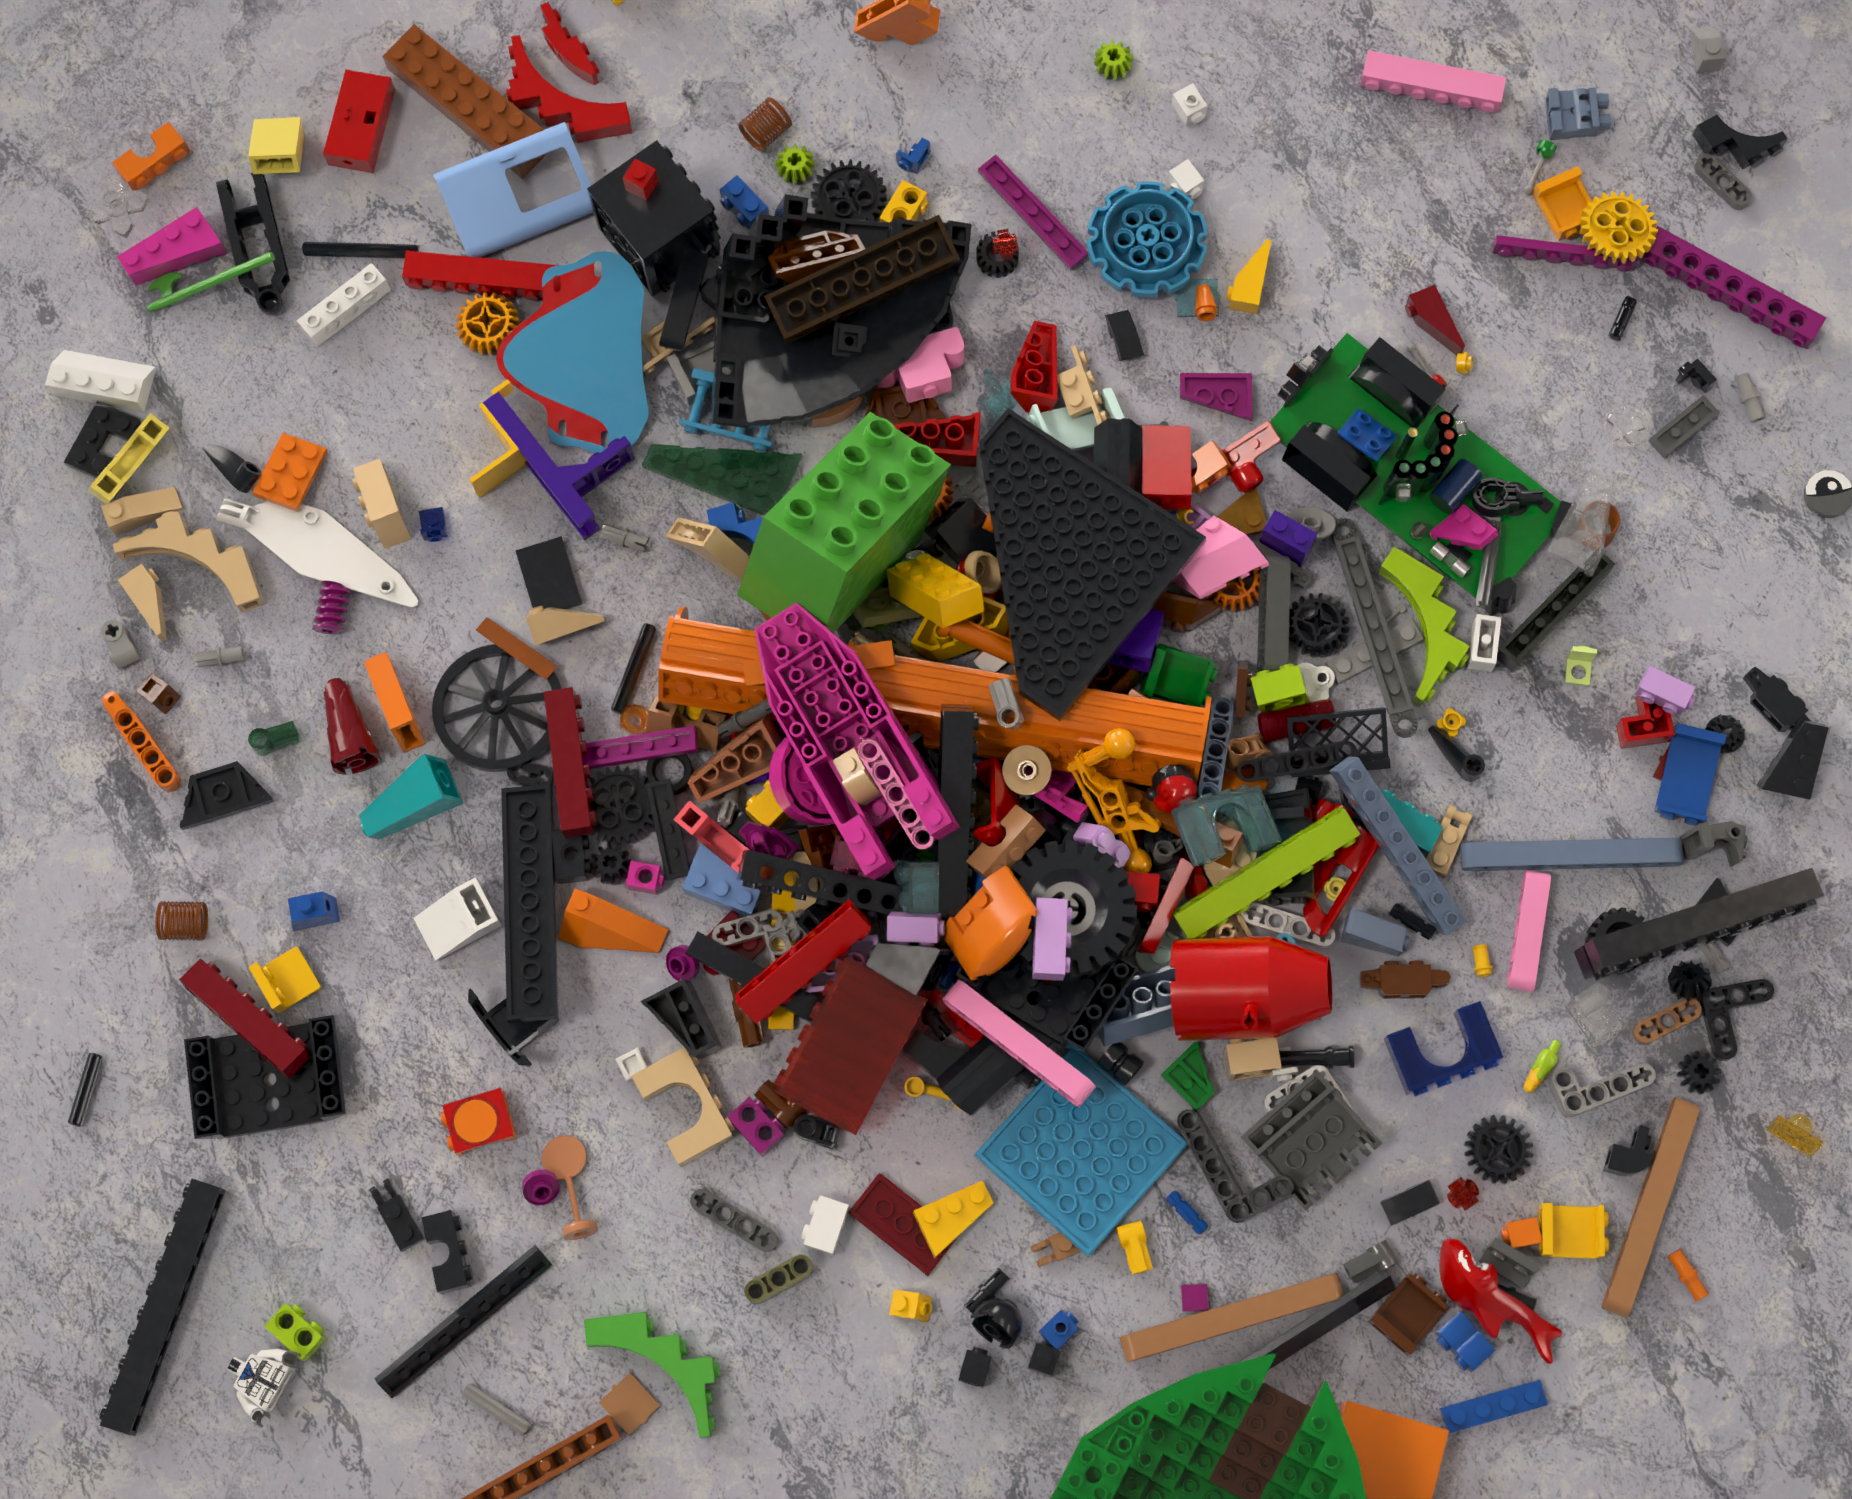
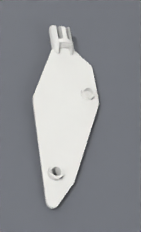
M224 498V505L221 506L216 520L247 530L298 574L319 581L338 582L344 585L346 589L406 607L414 608L418 605V599L403 577L324 510L301 504L297 512L268 501L250 506ZM389 586L390 589H389V590H383V587Z

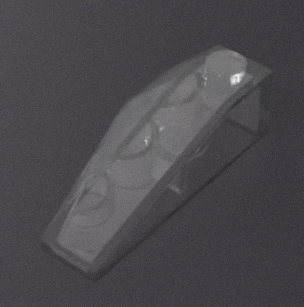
M1591 468L1547 550L1548 556L1590 576L1594 574L1604 552L1614 477Z

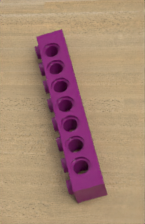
M1659 226L1656 227L1658 229L1655 236L1656 240L1649 252H1645L1641 258L1647 265L1663 270L1667 276L1685 282L1691 289H1698L1713 301H1720L1727 305L1731 311L1742 313L1749 317L1753 323L1764 325L1775 335L1786 337L1795 346L1809 348L1827 317ZM1664 252L1670 253L1673 258L1666 257ZM1684 264H1691L1694 269H1688ZM1705 275H1711L1715 281L1708 280ZM1727 286L1733 287L1736 292H1730ZM1748 298L1755 299L1757 304L1749 302ZM1769 309L1775 310L1778 315L1771 314ZM1790 321L1797 322L1799 327L1793 326Z

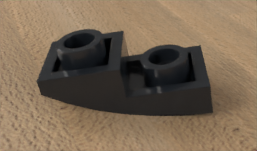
M1129 310L1105 315L1110 338L1114 339L1119 361L1144 355Z
M1429 1179L1399 1194L1384 1199L1380 1203L1392 1226L1440 1204V1201Z

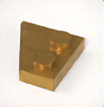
M1257 487L1242 495L1220 513L1217 518L1247 536L1261 534L1267 522Z

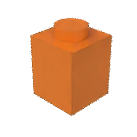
M1537 1217L1505 1223L1503 1230H1500L1501 1240L1514 1249L1542 1243Z

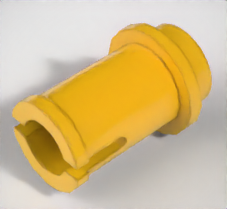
M1486 944L1473 946L1474 973L1479 978L1491 976L1494 968L1490 965L1488 946Z

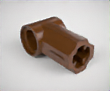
M769 1079L754 1094L788 1130L794 1125L796 1119L806 1112L796 1100L784 1094Z

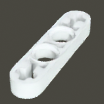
M1256 902L1250 903V908L1246 911L1254 908L1255 914L1260 916L1263 915V911L1268 912L1264 918V924L1260 923L1262 918L1255 916L1250 920L1247 913H1241L1248 926L1276 935L1287 933L1296 941L1318 948H1328L1335 939V932L1332 927L1327 934L1330 939H1326L1325 942H1321L1320 937L1314 934L1312 939H1309L1307 937L1311 929L1304 917ZM1272 915L1280 916L1283 921L1282 925L1278 928H1273L1268 922L1269 917ZM1300 922L1306 926V933L1304 935H1296L1293 932L1292 927L1295 923Z

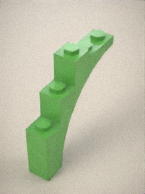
M646 1312L584 1319L586 1346L614 1347L630 1350L660 1365L678 1383L688 1398L696 1418L699 1438L712 1437L711 1431H715L716 1428L714 1415H709V1405H713L712 1390L707 1389V1385L717 1384L716 1378L720 1377L719 1362H714V1357L683 1360V1356L687 1355L686 1340H681L679 1334L650 1338V1333H654L653 1318H648Z

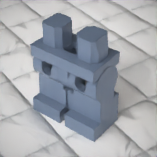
M1596 87L1558 91V88L1548 89L1545 105L1548 118L1549 140L1569 139L1573 136L1593 137L1597 135L1598 131L1610 129L1612 123L1611 115L1599 114L1598 109L1608 108V93H1596Z

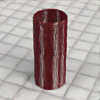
M1328 698L1258 713V726L1260 734L1264 738L1263 742L1266 744V742L1288 739L1286 716L1335 712L1331 699ZM1323 719L1315 728L1320 732L1326 731L1334 724L1328 719ZM1303 721L1293 722V732L1298 736H1302L1309 728Z

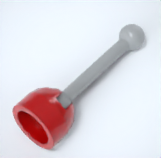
M1413 343L1408 344L1407 351L1414 355L1424 372L1446 388L1447 383L1442 376L1431 374L1417 353L1416 345Z

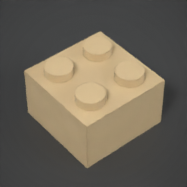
M1262 1038L1245 1042V1039L1230 1040V1044H1227L1223 1051L1228 1082L1270 1076L1273 1070L1277 1071L1282 1068L1277 1038Z

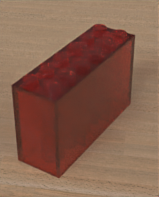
M848 954L846 958L841 957L833 970V972L837 973L834 981L829 979L821 993L825 996L823 1002L815 1004L809 1016L813 1018L810 1026L805 1024L797 1038L801 1043L798 1048L795 1046L792 1048L785 1061L789 1063L787 1070L782 1069L779 1072L774 1085L778 1086L775 1093L856 1135L929 996L911 993L865 966V962Z

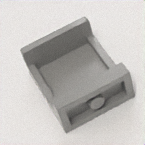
M714 341L677 358L676 354L667 357L669 368L689 406L694 403L698 388L696 385L697 381H694L691 377L693 368L714 373ZM722 368L724 374H730L729 368ZM712 385L710 389L707 388L705 398L712 395Z

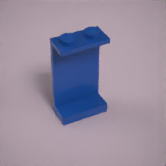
M1677 723L1674 726L1675 736L1670 741L1654 812L1660 813V817L1664 819L1674 820L1675 817L1685 819L1684 823L1697 826L1700 823H1705L1708 818L1706 811L1720 750L1725 744L1727 735Z

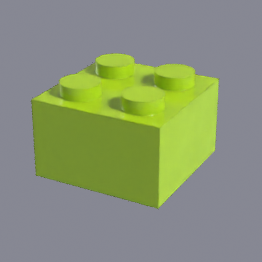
M1286 664L1281 666L1280 670L1274 672L1263 670L1256 673L1255 677H1251L1257 705L1262 713L1310 702L1304 676L1299 665Z

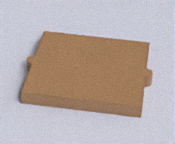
M631 1373L617 1385H613L612 1390L599 1402L629 1436L642 1423H647V1419L660 1407V1404Z

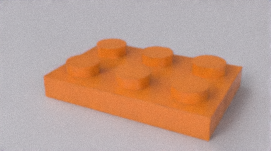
M282 433L252 491L253 496L298 512L327 454V449Z

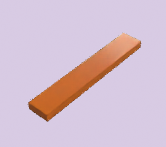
M892 640L848 646L857 654L866 670L895 666ZM760 659L743 661L746 686L765 684Z

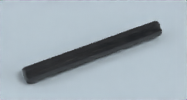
M303 242L302 252L305 256L405 258L406 250L419 252L418 245Z

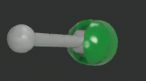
M1540 140L1537 145L1536 153L1540 159L1529 184L1524 188V192L1528 195L1533 192V184L1544 159L1552 158L1557 149V146L1551 141Z

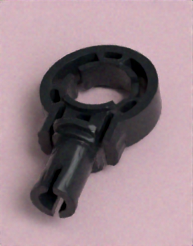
M1485 478L1479 481L1473 489L1472 505L1478 513L1486 517H1501L1509 511H1518L1520 505L1542 506L1543 490H1521L1518 484H1509L1500 478ZM1487 489V492L1493 491L1500 494L1503 500L1495 504L1489 503V506H1487V501L1484 500L1483 495Z

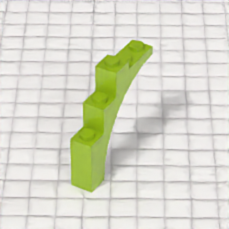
M1393 547L1383 562L1379 574L1394 584L1407 598L1417 615L1423 631L1425 668L1420 687L1412 703L1421 707L1424 700L1429 703L1436 690L1433 689V686L1437 681L1441 683L1449 670L1454 673L1458 666L1463 668L1469 658L1466 652L1470 646L1449 634L1457 622L1453 619L1457 611L1437 600V597L1444 588L1441 584L1444 576L1398 548Z

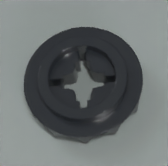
M1720 714L1712 718L1705 730L1722 733L1720 728L1723 730L1732 728L1729 733L1731 738L1726 737L1725 744L1721 747L1720 753L1736 751L1745 739V729L1741 726L1740 720H1736L1731 715Z

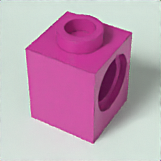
M631 861L626 880L628 890L657 895L658 889L663 888L665 874H662L661 867ZM650 873L653 875V878L649 883L640 882L643 874Z

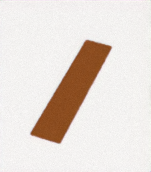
M488 617L476 629L481 635L544 679H547L557 668L554 663Z

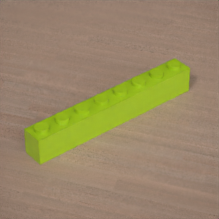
M1338 807L1175 909L1173 917L1187 939H1201L1208 934L1207 930L1213 926L1218 928L1227 923L1229 916L1234 913L1241 914L1250 908L1249 904L1257 899L1261 901L1270 896V891L1277 886L1282 888L1291 883L1293 876L1298 873L1302 875L1314 868L1313 864L1317 861L1328 860L1335 855L1334 851L1341 846L1346 848L1356 842L1355 838L1360 833L1347 811L1342 807Z

